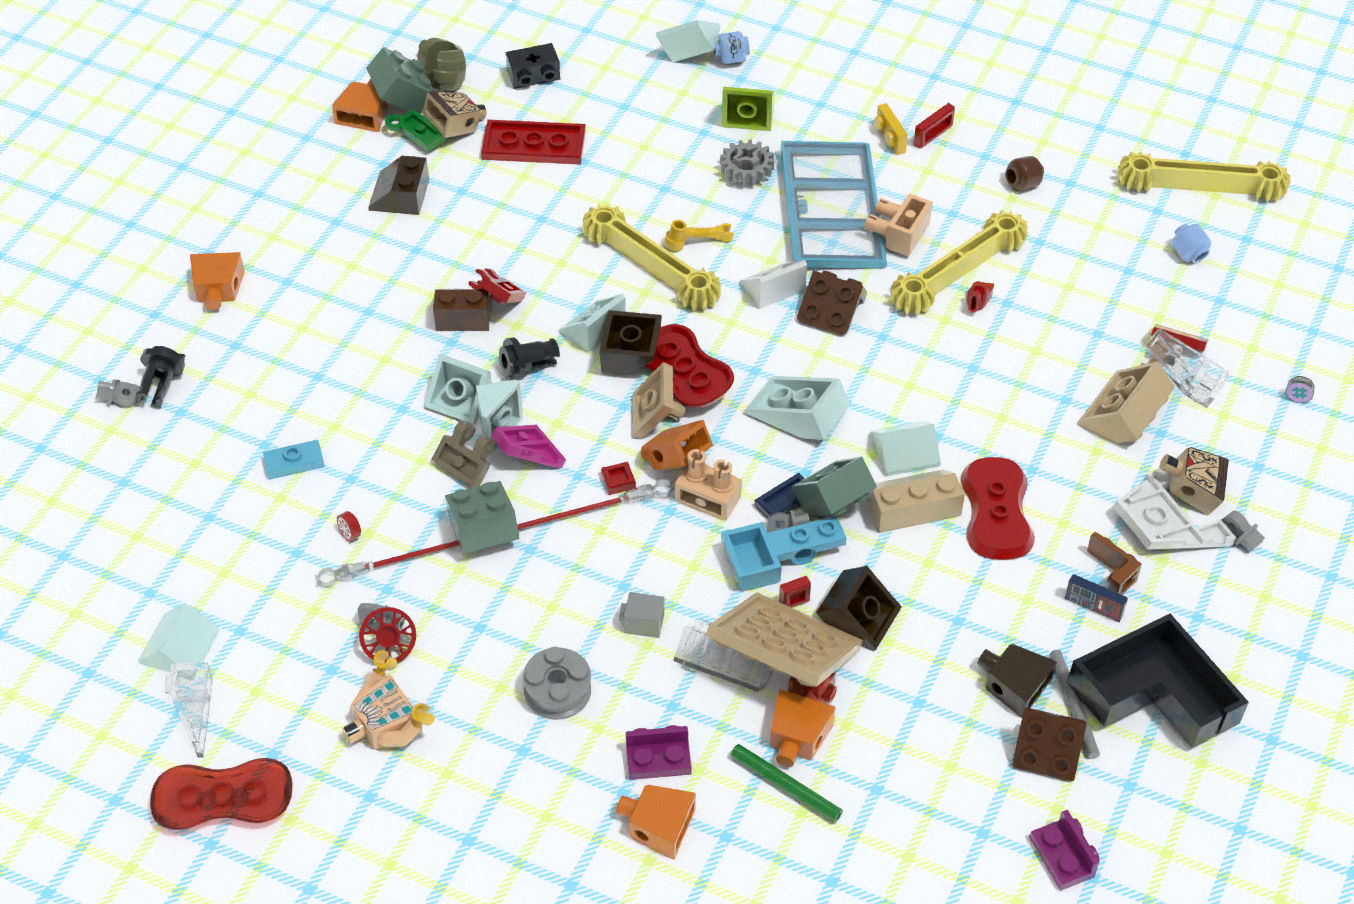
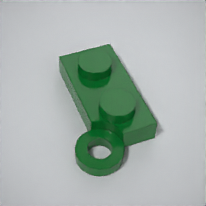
M414 109L403 116L392 114L385 119V126L388 130L399 131L402 129V133L427 153L447 141L428 119ZM398 121L399 123L392 124L391 122Z

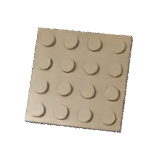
M758 592L709 624L705 635L713 639L721 647L733 648L741 652L747 659L761 661L769 665L770 669L775 672L789 674L797 678L799 683L814 687L821 684L859 652L863 642L860 638Z

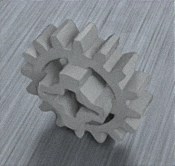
M749 139L747 143L739 140L738 145L731 142L729 143V149L723 148V154H720V171L725 173L726 179L732 177V183L734 184L742 181V186H745L747 182L756 185V180L765 182V176L771 177L772 170H774V153L769 152V146L762 148V142L760 141L752 144V139Z

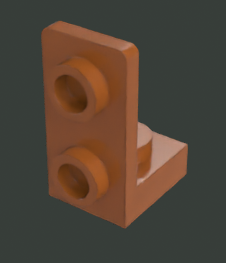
M1096 531L1092 533L1087 551L1113 569L1107 579L1109 582L1108 589L1123 595L1138 581L1142 563L1132 554L1126 553L1113 544L1109 538L1103 537Z

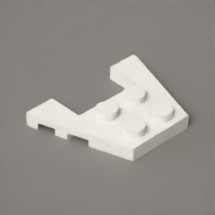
M1160 469L1158 471L1154 470L1147 480L1142 484H1137L1121 497L1115 505L1114 509L1148 550L1233 546L1236 540L1235 535L1221 519L1196 527L1166 491L1170 488L1171 474Z

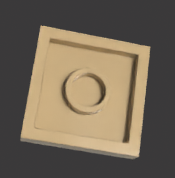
M663 362L633 392V436L643 439L666 416L676 421L683 417L686 409L685 405L673 400V366Z

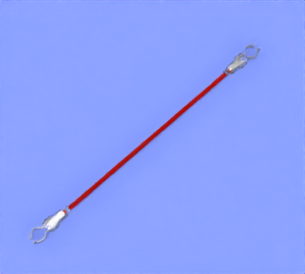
M660 479L654 486L651 484L640 485L634 490L626 491L623 495L618 496V498L517 524L518 530L617 503H644L654 499L655 495L668 497L672 491H675V486H671L668 492H659L655 490L658 485H673V480ZM455 540L376 562L345 563L339 565L336 570L323 568L319 571L318 575L314 574L315 579H318L316 581L317 586L321 584L324 587H330L336 583V580L341 582L351 581L357 576L375 570L374 568L456 547L459 546V543ZM329 572L335 575L334 579L330 582L319 580L324 573Z

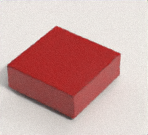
M628 461L601 468V476L608 495L636 489V481Z
M807 575L781 584L779 587V602L791 608L809 602L811 582Z

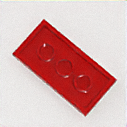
M487 119L481 158L482 160L581 165L586 124Z

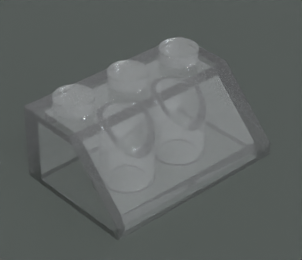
M699 619L683 627L673 660L682 664V669L692 673L701 671L710 674L709 678L719 683H727L729 681L737 684L739 690L754 694L755 691L759 692L767 686L773 674V670L770 669L769 665L758 660L747 659L741 652L733 648L717 645L713 639L705 636L708 625L711 622Z

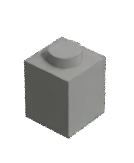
M629 592L627 603H621L619 621H624V633L660 638L665 615V597Z

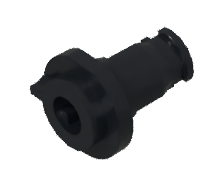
M515 337L506 338L499 349V363L503 373L509 376L510 379L518 381L524 379L527 370L541 368L547 364L556 365L557 360L554 357H560L559 346L554 338H550L549 341L545 342L534 341L520 344Z
M154 346L144 349L140 361L146 369L140 382V391L135 396L136 400L141 402L143 397L147 396L154 378L159 380L150 406L154 408L161 407L163 403L162 397L167 392L172 377L180 376L184 371L186 355L177 353L165 346Z

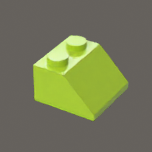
M723 86L722 127L771 131L774 114V91Z

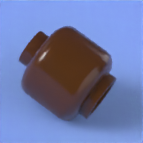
M1029 155L1011 160L1005 171L1007 183L1018 191L1039 186L1044 176V167L1036 157Z

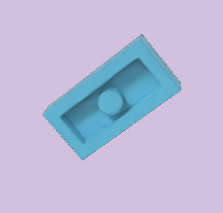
M318 439L263 451L269 480L325 467Z

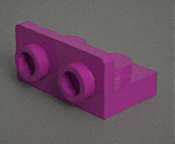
M669 725L665 728L656 729L637 728L633 731L625 732L629 780L692 775L687 726Z
M1068 810L1061 812L1058 821L1030 832L1029 839L1060 891L1095 878L1100 862L1099 854L1093 845H1089L1085 839L1079 820L1073 819Z

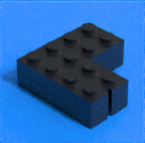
M1171 613L1073 660L1067 678L1068 685L1103 727L1154 703L1191 748L1213 738L1216 732L1220 734L1240 724L1249 704V701Z

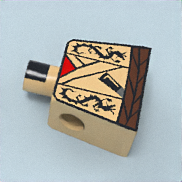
M427 91L422 113L447 138L475 132L479 119H484L487 111L485 105L475 104L464 93Z
M1193 447L1186 448L1177 458L1169 454L1164 455L1159 469L1171 474L1169 490L1172 494L1206 515L1211 514L1224 502L1229 459Z

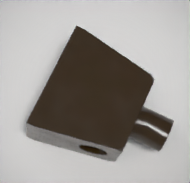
M1011 644L1001 656L985 649L980 655L977 664L989 671L985 686L987 691L1022 718L1024 708H1032L1053 680L1057 662Z

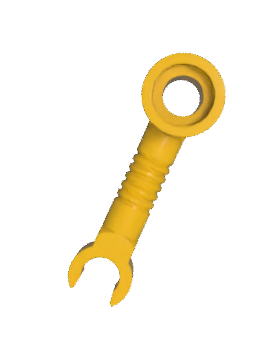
M677 219L672 221L670 230L666 232L664 245L669 250L680 251L683 249L687 238L707 237L723 242H731L734 232H730L732 224L723 223L715 227L694 228L687 227L684 221Z

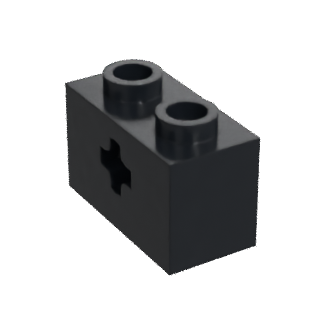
M553 43L505 52L507 73L513 89L561 80L560 61Z

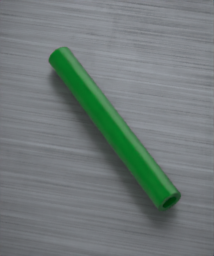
M738 743L733 748L730 755L733 759L833 823L840 819L843 809L741 744Z

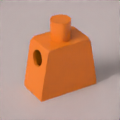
M371 79L368 80L367 84L351 82L332 104L335 124L379 133L387 102L380 99Z
M241 252L190 254L192 279L197 301L200 303L205 302V306L210 310L219 309L221 302L234 301L245 273Z
M704 420L662 431L641 447V456L645 461H650L655 470L679 468L688 465L687 455L691 450L698 449L700 456L701 451L706 452L714 445ZM686 441V444L684 446L680 445V443Z
M779 689L770 735V747L779 751L776 761L782 766L792 767L797 757L806 760L813 759L834 725L836 707Z
M648 784L644 786L638 800L622 795L617 804L616 814L630 818L629 836L632 839L675 860L696 811V793Z

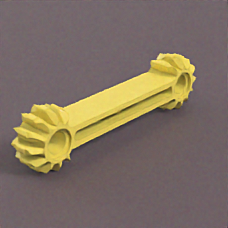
M1141 150L1138 154L1130 151L1128 156H1123L1117 170V178L1120 180V185L1127 186L1128 190L1136 189L1138 193L1142 189L1149 192L1150 188L1154 187L1256 195L1257 200L1262 198L1266 202L1270 199L1278 201L1280 197H1285L1291 182V175L1287 173V168L1280 167V163L1273 164L1270 160L1267 163L1258 161L1257 165L1161 159L1152 158L1151 153L1143 154Z
M598 203L597 208L589 207L588 212L584 213L583 233L589 238L590 243L597 241L599 246L602 243H607L677 291L678 301L682 302L684 308L691 306L693 311L697 308L705 311L707 306H715L716 301L721 296V282L719 277H715L714 271L706 272L704 267L701 270H695L626 223L624 213L619 210V206L612 208L609 203L606 206H601Z
M1000 210L999 214L992 213L989 219H986L984 230L918 274L912 275L908 271L906 276L898 275L896 281H893L891 285V304L896 306L897 311L905 310L906 316L910 312H914L917 316L920 311L927 313L930 306H933L936 294L1001 250H1007L1009 253L1013 249L1020 250L1028 236L1027 221L1022 219L1021 214L1014 215L1012 210L1009 213H1005L1003 210Z

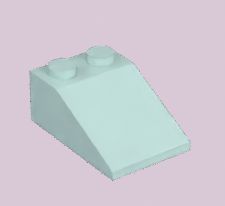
M771 376L745 411L748 415L799 438L824 440L848 409L850 403L839 378Z

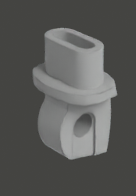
M112 379V383L99 380L96 398L106 399L110 405L113 401L121 406L131 407L137 402L135 396L140 391V386L122 382L118 379Z
M790 510L788 514L783 512L773 513L767 519V533L809 523L808 513L795 514L794 510ZM778 520L783 521L781 527L775 525Z
M1233 510L1221 519L1235 535L1236 540L1234 543L1237 546L1242 544L1249 552L1265 540V537L1257 530L1259 525L1255 523L1251 526L1245 516L1238 511Z
M361 603L357 608L360 624L373 610L390 606ZM383 612L384 623H392L393 612ZM381 613L377 614L376 616L380 618ZM404 617L395 624L399 631L405 624L406 619ZM373 618L367 623L374 630H377L381 625L378 620Z

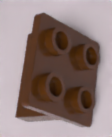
M1028 707L1024 708L1012 762L1013 768L1074 781L1087 722Z

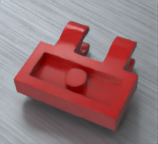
M491 268L476 269L475 272L481 275L482 280L468 282L469 286L473 289H485L491 293L489 297L502 305L504 303L522 302L527 292L506 278H501Z

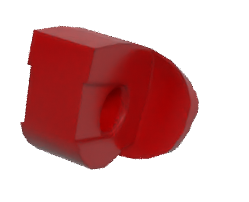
M976 281L971 285L967 293V304L970 312L974 313L987 305L992 298L995 283Z

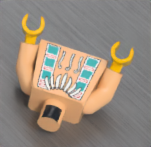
M380 650L375 654L374 664L377 668L372 669L354 701L351 703L355 721L342 727L343 734L350 744L366 736L374 749L405 747L417 734L422 732V724L430 726L435 721L434 715L428 712L430 706L418 703L413 707L390 674L386 676L385 671H392L397 666V661L393 657H389L385 663V659L389 655L387 651Z

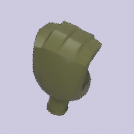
M434 37L422 40L418 46L417 60L423 65V71L431 81V86L433 85V88L444 91H453L462 86L466 75V59L462 48L441 38Z

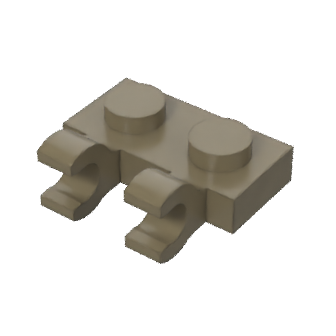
M458 422L452 436L443 435L431 460L474 488L481 485L491 465L486 460V457L494 451L497 443L490 437L485 439L479 436L473 450L465 446V443L473 437L476 428L469 423L464 425Z

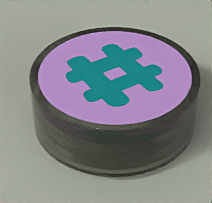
M1295 376L1287 382L1286 396L1293 402L1307 403L1314 397L1315 384L1307 377Z

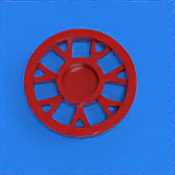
M381 607L373 610L364 618L359 629V642L365 654L372 660H374L375 655H373V652L378 644L385 647L384 651L389 652V657H392L389 648L397 645L401 655L395 657V659L399 662L406 658L414 648L416 628L412 619L404 611L395 607ZM383 612H393L392 623H384ZM379 613H381V617H380V618H378V617L376 616V615L379 614ZM372 617L381 624L377 630L367 625ZM404 617L409 625L399 631L395 624ZM365 627L369 629L368 632H364ZM410 628L411 633L406 632V630ZM375 634L376 642L365 645L364 635ZM400 634L411 636L409 645L399 642ZM402 647H407V649L403 652Z

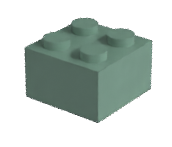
M383 47L366 67L380 99L408 112L414 109L420 113L423 110L427 91H433L431 81L423 71V65L418 60H410L397 50L392 51Z
M860 456L836 460L791 487L803 511L807 512L809 517L818 516L821 519L828 515L836 517L847 511L846 505L852 502L857 504L870 497L869 492L877 488V485L863 457Z
M501 480L486 482L481 486L470 489H459L454 493L445 495L450 525L463 554L520 539L515 510Z

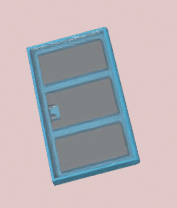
M781 140L780 151L792 261L806 260L807 267L886 268L887 258L883 236L864 229L865 222L870 214L881 218L879 214L875 213L878 197L870 144L866 142Z

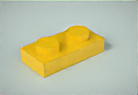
M887 103L878 105L877 116L874 118L877 130L882 132L887 145L892 147L896 155L906 153L907 132Z

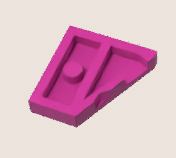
M537 424L495 427L491 435L500 450L506 455L558 469L562 468L566 462L565 457Z

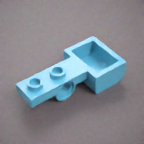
M837 516L767 533L763 522L721 532L722 544L739 587L743 590H753L780 582L782 570L780 561L791 559L794 564H806L816 557L817 552L844 546L847 540Z

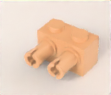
M910 193L902 205L880 198L876 205L875 213L889 217L892 220L888 221L870 214L865 222L864 229L884 236L886 239L885 248L909 257L930 224L933 202Z
M693 449L687 455L688 465L675 482V501L727 521L741 499L742 479L732 474L731 462L728 461L725 466V460L720 459L714 463L712 468L706 464V453L701 451L699 456V450Z

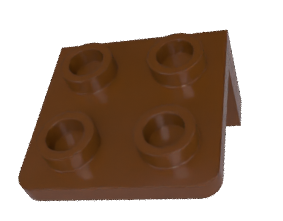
M813 270L797 314V319L803 324L844 336L849 331L859 301L865 302L867 291L862 285L863 283L851 278L843 280L837 278L838 276L832 272L822 271L821 273Z

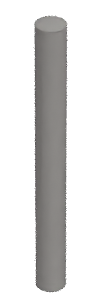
M1059 649L1050 652V657L1057 662L1055 671L1072 716L1087 722L1083 739L1089 759L1097 758L1100 752L1078 695L1067 683L1069 670L1063 654Z

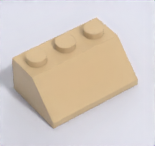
M1158 361L1117 370L1078 423L1081 427L1115 444L1135 442L1142 437L1147 425L1155 419L1160 407L1168 401V396L1175 386Z
M941 469L877 482V488L870 491V497L866 499L879 533L959 517L962 515L965 494L956 473Z

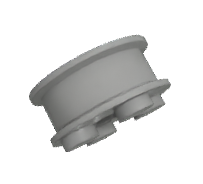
M553 646L536 653L530 658L524 668V697L528 706L536 714L548 719H566L578 714L589 702L591 696V671L587 661L579 653L571 649Z

